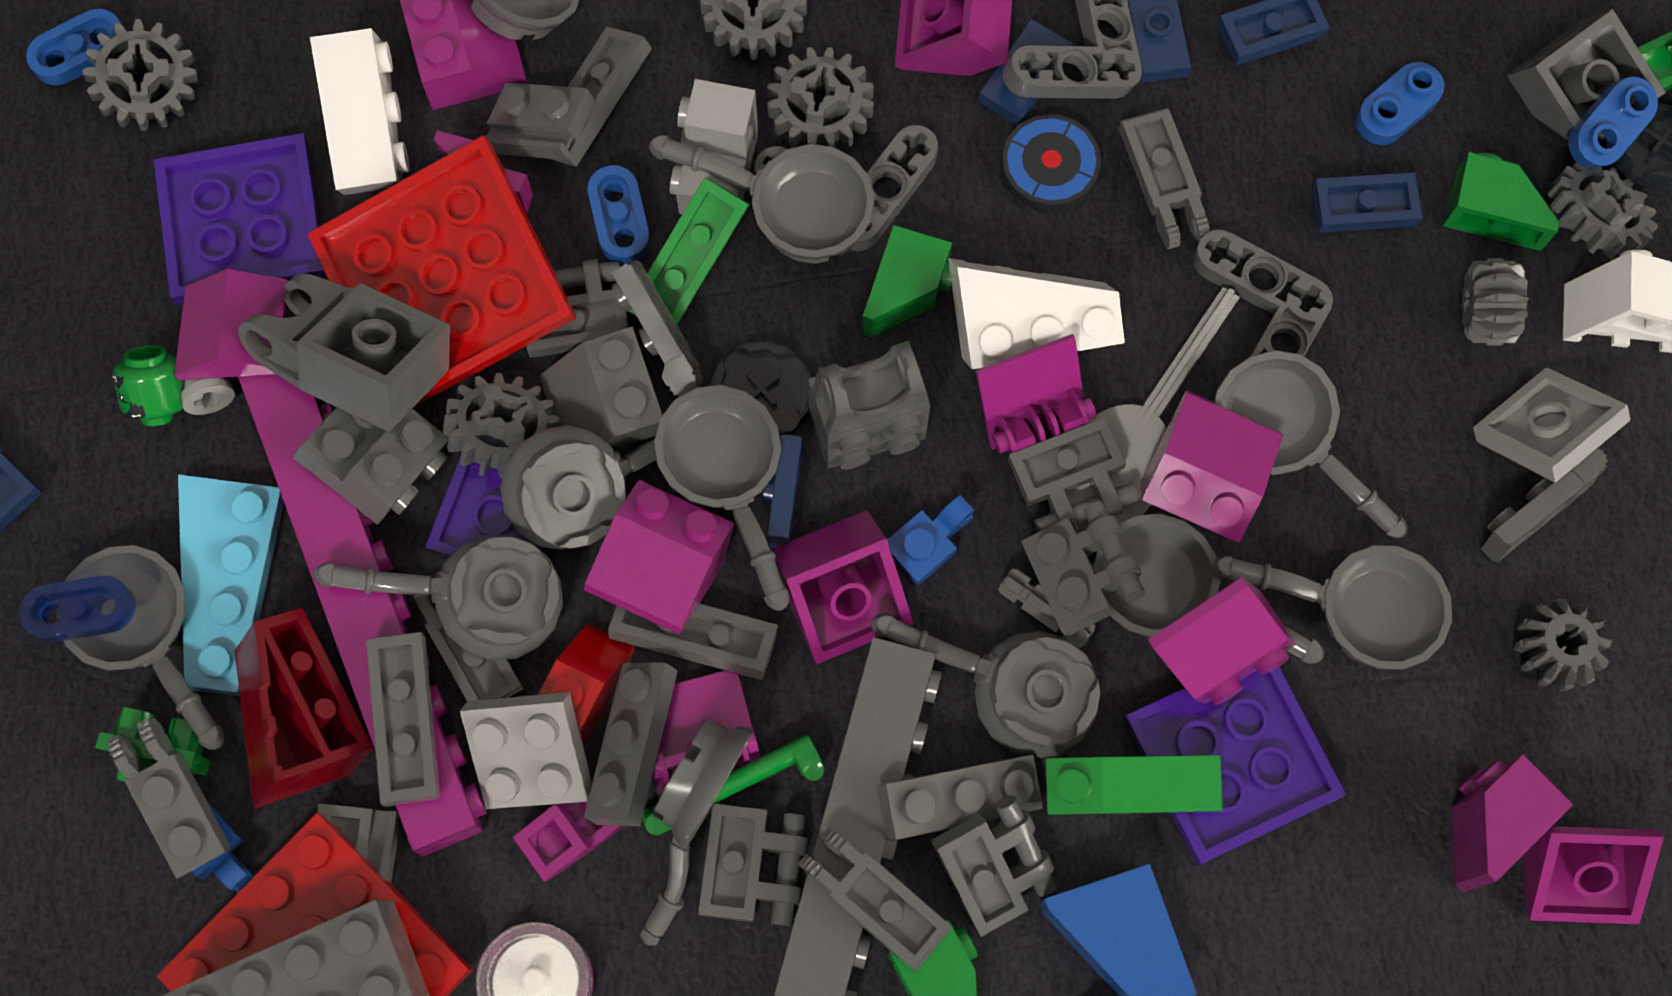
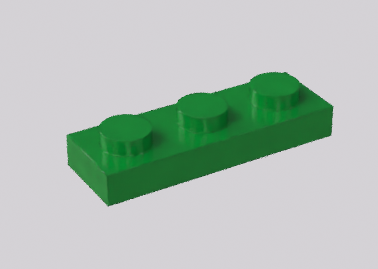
M704 177L647 273L677 325L750 203L708 177ZM632 309L631 311H629L630 313H632V314H634V315L636 316V314H635V312L633 311V309Z

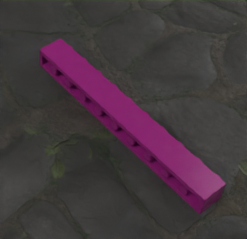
M277 374L238 377L375 748L366 640L409 634L404 620L412 617L411 609L404 594L376 591L366 594L363 590L330 586L329 589L316 582L314 571L317 566L325 562H334V565L360 569L372 567L374 571L381 572L393 570L394 565L383 540L375 542L368 525L375 522L293 458L298 448L334 411L333 406L327 402L322 403L321 399L300 390ZM427 654V662H428V666H429V665H431V664H430V660H429V657H428V654ZM438 684L430 686L441 799L396 805L412 851L422 857L483 832L479 816L487 814L485 804L476 784L473 783L467 786L460 766L468 763L463 746L456 733L448 736L441 719L442 716L449 714V710Z

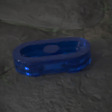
M97 576L40 585L28 592L20 604L19 619L21 625L28 633L42 641H64L109 634L121 630L131 621L135 613L136 601L132 591L114 577ZM110 599H115L116 607L114 611L108 615H102L101 609L103 604ZM60 607V618L56 622L48 624L47 617L49 612L54 608Z

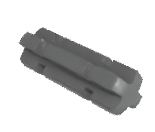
M1019 568L1010 570L999 586L998 591L1000 594L1014 604L1017 600L1022 602V610L1056 633L1060 628L1040 583L1035 587L1030 583L1032 577ZM1094 623L1068 637L1063 635V637L1076 647L1081 648L1095 631L1096 624Z

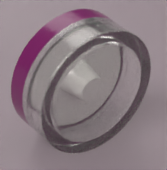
M537 922L520 924L498 935L483 953L476 973L477 996H592L594 987L592 964L583 946L562 929L550 924Z

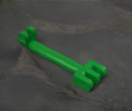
M806 734L732 770L714 803L796 764L801 775L808 780L816 781L820 779L824 774V765L809 735ZM657 803L646 808L642 817L644 826L652 835H660L672 829L652 817Z

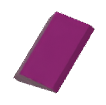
M226 269L186 286L174 373L176 379L180 381L275 374L248 354L240 341L238 329L239 325L250 315L266 314L278 318H287L288 306L284 301V285L288 282L287 279ZM254 332L257 339L263 345L272 349L269 340Z

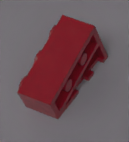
M299 608L254 621L234 653L254 809L351 775L373 749V746L304 609Z

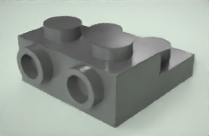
M336 407L298 448L293 458L378 525L391 509L400 515L420 491L413 486V483L420 475L429 481L448 459V456L441 451L448 442V437L443 435L440 430L413 409L388 432Z

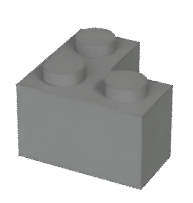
M695 79L691 97L683 96L679 106L677 124L678 127L683 128L681 143L693 147L702 146L705 151L727 159L750 172L758 139L755 90ZM675 164L673 168L670 194L677 197L679 214L684 213L704 177H708L744 200L745 191L700 170L695 172L691 167Z

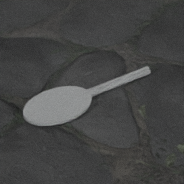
M1224 287L1221 288L1143 406L1133 404L1115 406L1100 412L1095 418L1089 420V423L1106 417L1126 462L1123 470L1109 475L1114 488L1133 482L1139 495V501L1122 507V513L1115 516L1119 524L1134 516L1143 515L1151 505L1141 500V480L1166 431V427L1159 417L1239 300V296L1234 294L1235 291L1231 288L1229 290ZM1091 483L1065 492L1070 505L1095 496ZM1088 521L1078 525V534L1087 530L1090 525Z

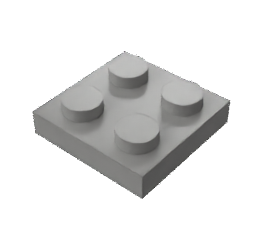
M1546 367L1476 424L1473 429L1478 443L1556 483L1630 421L1627 404Z
M570 692L468 701L460 710L486 809L588 801L592 780Z

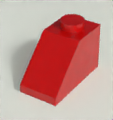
M587 624L556 659L538 695L570 692L582 741L587 743L618 683L622 664L629 662L635 646L609 639L608 633Z

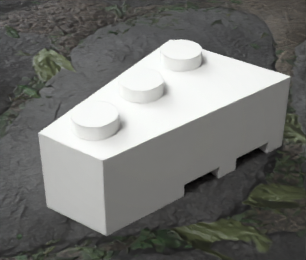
M371 28L310 37L336 190L344 195L388 189L403 180V173L409 172L410 167L405 143L398 140L396 123L401 122V111L397 94L392 91L390 72H393V64L387 41L383 42Z
M1628 250L1621 253L1620 257L1564 284L1563 340L1580 342L1582 336L1586 334L1611 336V346L1625 348L1630 345V339L1659 342L1660 352L1672 353V262L1653 257V254L1646 250Z
M948 258L961 354L963 360L971 369L986 367L1071 334L1075 336L1077 351L1125 343L1119 292L1104 282L1047 273L1039 274L1013 270L1008 267L996 265L994 267Z

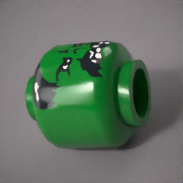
M144 345L132 348L123 354V359L115 365L113 370V380L120 410L130 418L141 420L142 424L146 426H159L169 423L174 419L173 414L183 409L181 392L184 390V380L178 381L174 376L177 356L168 353L163 346Z

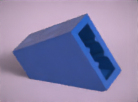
M1150 864L1045 898L1039 903L1042 914L1118 996L1197 995Z

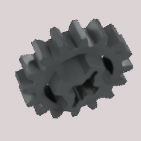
M700 0L701 14L705 15L703 16L704 29L706 32H714V44L720 47L729 42L731 56L736 57L742 49L749 50L751 60H756L758 50L765 49L770 57L776 56V44L779 42L790 48L793 45L792 32L802 33L804 29L802 16L807 15V0H757L758 7H755V16L753 17L750 10L752 0Z
M135 19L133 31L128 32L119 22L115 23L114 27L117 36L110 39L107 35L99 33L97 38L102 46L101 51L87 49L86 51L88 60L95 65V67L83 69L86 81L95 83L87 89V92L92 101L102 100L99 109L105 117L117 111V121L123 128L130 123L131 119H137L141 131H147L149 120L155 118L163 128L167 127L165 114L171 111L175 115L182 117L185 113L180 100L194 101L195 99L193 89L186 85L198 82L196 69L187 67L194 62L193 55L190 50L179 51L183 43L177 33L165 39L163 25L158 22L154 25L151 32L145 31L141 19ZM151 48L164 53L172 63H169L167 59H157L151 53ZM126 50L118 59H114L119 53ZM143 59L149 73L144 74V81L141 82V91H139L134 78L138 77L139 69H141V60ZM109 87H114L115 91H125L131 98V104L115 96ZM164 91H169L163 98L154 102Z
M809 47L807 48L805 60L800 61L794 54L788 56L789 70L782 67L775 68L774 78L776 83H769L767 86V98L771 100L767 102L768 118L775 119L774 127L777 135L789 131V146L794 148L802 140L807 142V145L824 144V146L835 147V142L840 140L849 148L853 145L852 131L865 134L867 131V120L865 118L873 117L874 102L871 99H873L874 87L873 83L865 82L866 69L864 66L851 69L852 55L847 53L838 61L834 59V52L831 47L826 49L824 57H817L814 49ZM826 90L823 102H820L819 110L815 111V105L818 99H821L822 91ZM796 116H800L803 121L799 120Z
M1576 162L1573 167L1567 166L1552 183L1553 187L1547 193L1554 200L1549 205V208L1552 212L1562 216L1559 220V227L1568 228L1573 231L1571 240L1573 242L1580 241L1581 239L1584 240L1587 244L1588 252L1592 254L1597 249H1602L1606 258L1610 260L1617 254L1620 255L1628 250H1642L1654 237L1652 233L1658 228V224L1651 220L1656 214L1655 209L1644 205V200L1648 197L1646 193L1633 190L1631 187L1634 182L1625 179L1622 181L1619 179L1617 169L1611 167L1609 170H1602V167L1587 168Z
M496 373L494 383L487 384L481 376H477L474 380L473 390L460 385L457 389L456 399H448L443 424V435L449 436L447 449L449 452L461 451L460 464L463 467L476 462L479 464V475L485 476L490 468L498 469V474L503 479L506 463L519 445L530 437V431L535 430L534 434L542 429L558 427L559 417L552 415L554 402L552 400L539 401L541 394L539 386L532 387L528 391L523 389L522 377L518 376L512 384H507L504 382L502 374ZM472 414L471 421H468V422H467V419H468V418L470 417V415Z

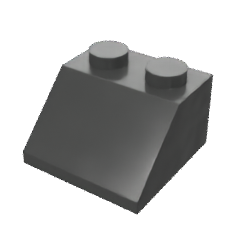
M1613 9L1581 20L1507 75L1533 117L1568 141L1574 126L1606 88L1614 82L1629 77H1639L1652 85L1656 91L1657 98L1666 93ZM1631 94L1630 105L1634 110H1637L1638 101ZM1601 132L1598 134V143L1606 137Z
M633 327L582 342L539 375L546 399L554 402L552 415L559 417L558 426L569 425L590 430L610 444L613 451H618L620 455L629 453L638 446L655 438L662 412Z

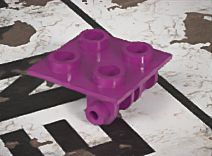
M1073 334L975 370L990 448L992 450L996 449L999 454L1006 451L1011 454L1036 444V441L1038 443L1045 441L1044 430L1046 429L1052 437L1060 435L1059 424L1064 432L1088 424L1089 419L1096 417V410L1091 399H1084L1076 340Z
M725 670L674 684L652 775L659 800L682 758L687 755L691 747H694L691 743L708 718L728 729L742 726L753 730L737 673ZM754 730L733 770L760 757Z

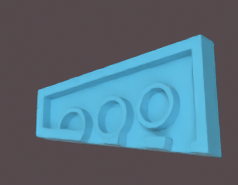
M178 475L181 582L185 589V619L183 621L184 679L192 690L240 696L234 651L253 622L260 619L284 500L279 487Z

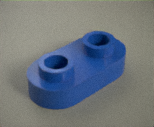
M93 9L84 12L37 36L27 49V63L42 82L49 85L66 84L82 76L84 68L95 67L87 58V49L101 51V44L97 45V35L102 33L112 39L117 36L114 24L118 22L121 24V22L112 12L105 9ZM59 59H64L63 63L52 67L54 62H56Z
M1414 62L1402 67L1364 100L1356 115V127L1360 135L1368 142L1376 145H1388L1398 140L1437 105L1444 92L1443 77L1433 66L1422 62ZM1413 80L1422 82L1427 88H1418L1413 83ZM1378 110H1387L1392 115V118L1382 117Z
M1629 77L1608 86L1570 133L1569 149L1574 160L1587 168H1599L1616 162L1656 114L1658 98L1652 85L1642 78ZM1631 94L1638 101L1637 110H1634L1630 105ZM1600 132L1607 139L1605 148H1602L1598 143V134Z
M616 165L603 167L591 176L587 188L601 250L608 260L619 261L620 265L634 260L640 261L650 248V234L637 180L624 167ZM612 192L623 194V197L616 202L606 199ZM628 236L634 239V242L628 247L617 245V241L622 237Z

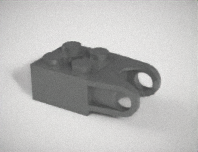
M297 274L284 285V301L296 315L295 317L278 318L266 314L250 315L239 325L238 329L239 338L244 349L259 364L300 390L388 432L449 371L450 324L361 283L352 289L314 275ZM298 289L308 293L312 300L311 304L301 297ZM254 332L269 340L272 349L263 345L257 339Z
M909 341L892 346L880 358L847 368L840 367L838 363L820 367L817 376L808 379L809 414L828 469L839 465L843 470L853 469L869 462L871 455L888 450L893 455L902 454L915 449L920 445V440L926 439L931 406Z

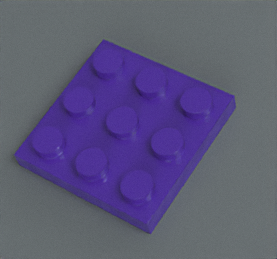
M304 133L154 159L170 298L176 305L184 303L186 286L226 269L287 279V281L301 273L323 279L328 278L307 233L320 227L309 142Z
M1279 667L1265 675H1261L1257 669L1239 681L1243 687L1240 692L1221 704L1215 705L1212 700L1205 704L1196 701L1184 688L1126 715L1123 719L1142 757L1221 756L1223 811L1170 812L1197 866L1346 796L1341 783Z

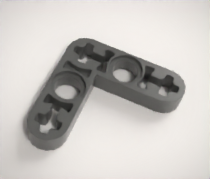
M1075 0L1085 46H1022L1012 54L1003 68L1002 77L1005 85L1014 94L1025 98L1117 99L1127 95L1142 76V66L1127 0ZM1103 20L1112 24L1116 29L1117 38H1108L1103 35L1097 26V21ZM1071 63L1077 66L1083 75V81L1076 82L1069 79L1064 74L1062 64ZM1025 65L1026 70H1021L1020 66ZM1110 67H1113V68H1114V71H1107V70H1108ZM1030 73H1037L1034 79L1030 77Z
M911 125L903 128L867 172L872 189L877 180L892 178L900 184L901 191L895 197L882 198L873 190L875 200L872 220L867 227L868 231L863 233L850 250L863 251L871 248L933 169L937 160L938 141L935 134L928 128L921 125ZM918 143L924 145L923 155L918 153L914 155L908 163L906 172L901 166L906 159L907 146L914 148ZM778 146L764 149L755 160V175L759 170H763L769 161L787 149Z
M1212 230L1206 233L1200 239L1193 256L1197 272L1220 287L1228 290L1229 288L1235 291L1234 294L1274 315L1252 355L1274 351L1271 346V337L1277 333H1286L1292 336L1297 343L1298 350L1296 354L1305 356L1333 304L1332 293L1328 286L1321 280L1231 232ZM1217 247H1220L1226 253L1224 259L1216 264L1209 259L1211 253ZM1243 258L1247 262L1244 264L1239 277L1233 275V272L1240 259ZM1258 268L1266 269L1275 277L1276 285L1270 290H1259L1251 284L1249 273ZM1286 282L1292 284V287L1284 301L1278 299V296L1284 289ZM1306 295L1315 298L1313 307L1308 313L1299 308L1301 300Z

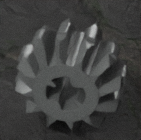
M1487 258L1486 261H1473L1464 275L1463 296L1460 305L1462 307L1461 322L1464 325V333L1468 340H1471L1473 343H1483L1485 346H1502L1507 343H1515L1525 330L1524 320L1528 316L1527 302L1529 298L1527 297L1528 281L1525 279V271L1521 264H1517L1515 261H1503V258Z
M1558 599L1551 604L1550 608L1544 604L1538 605L1531 610L1532 619L1526 618L1519 623L1517 630L1525 638L1516 642L1513 650L1528 654L1529 659L1521 665V670L1525 672L1535 668L1539 670L1538 686L1545 687L1555 680L1559 691H1569L1574 688L1575 682L1584 687L1594 682V671L1600 672L1607 667L1609 661L1601 652L1610 648L1613 640L1598 636L1597 631L1604 626V619L1598 618L1591 622L1586 619L1588 604H1579L1571 610L1566 599ZM1557 637L1561 638L1559 644H1563L1564 642L1567 643L1569 653H1564L1566 646H1563L1561 648L1558 647L1556 642Z

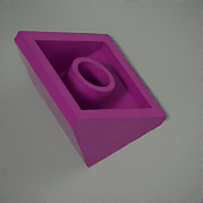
M1552 826L1524 854L1526 910L1529 920L1640 924L1664 839L1660 830Z

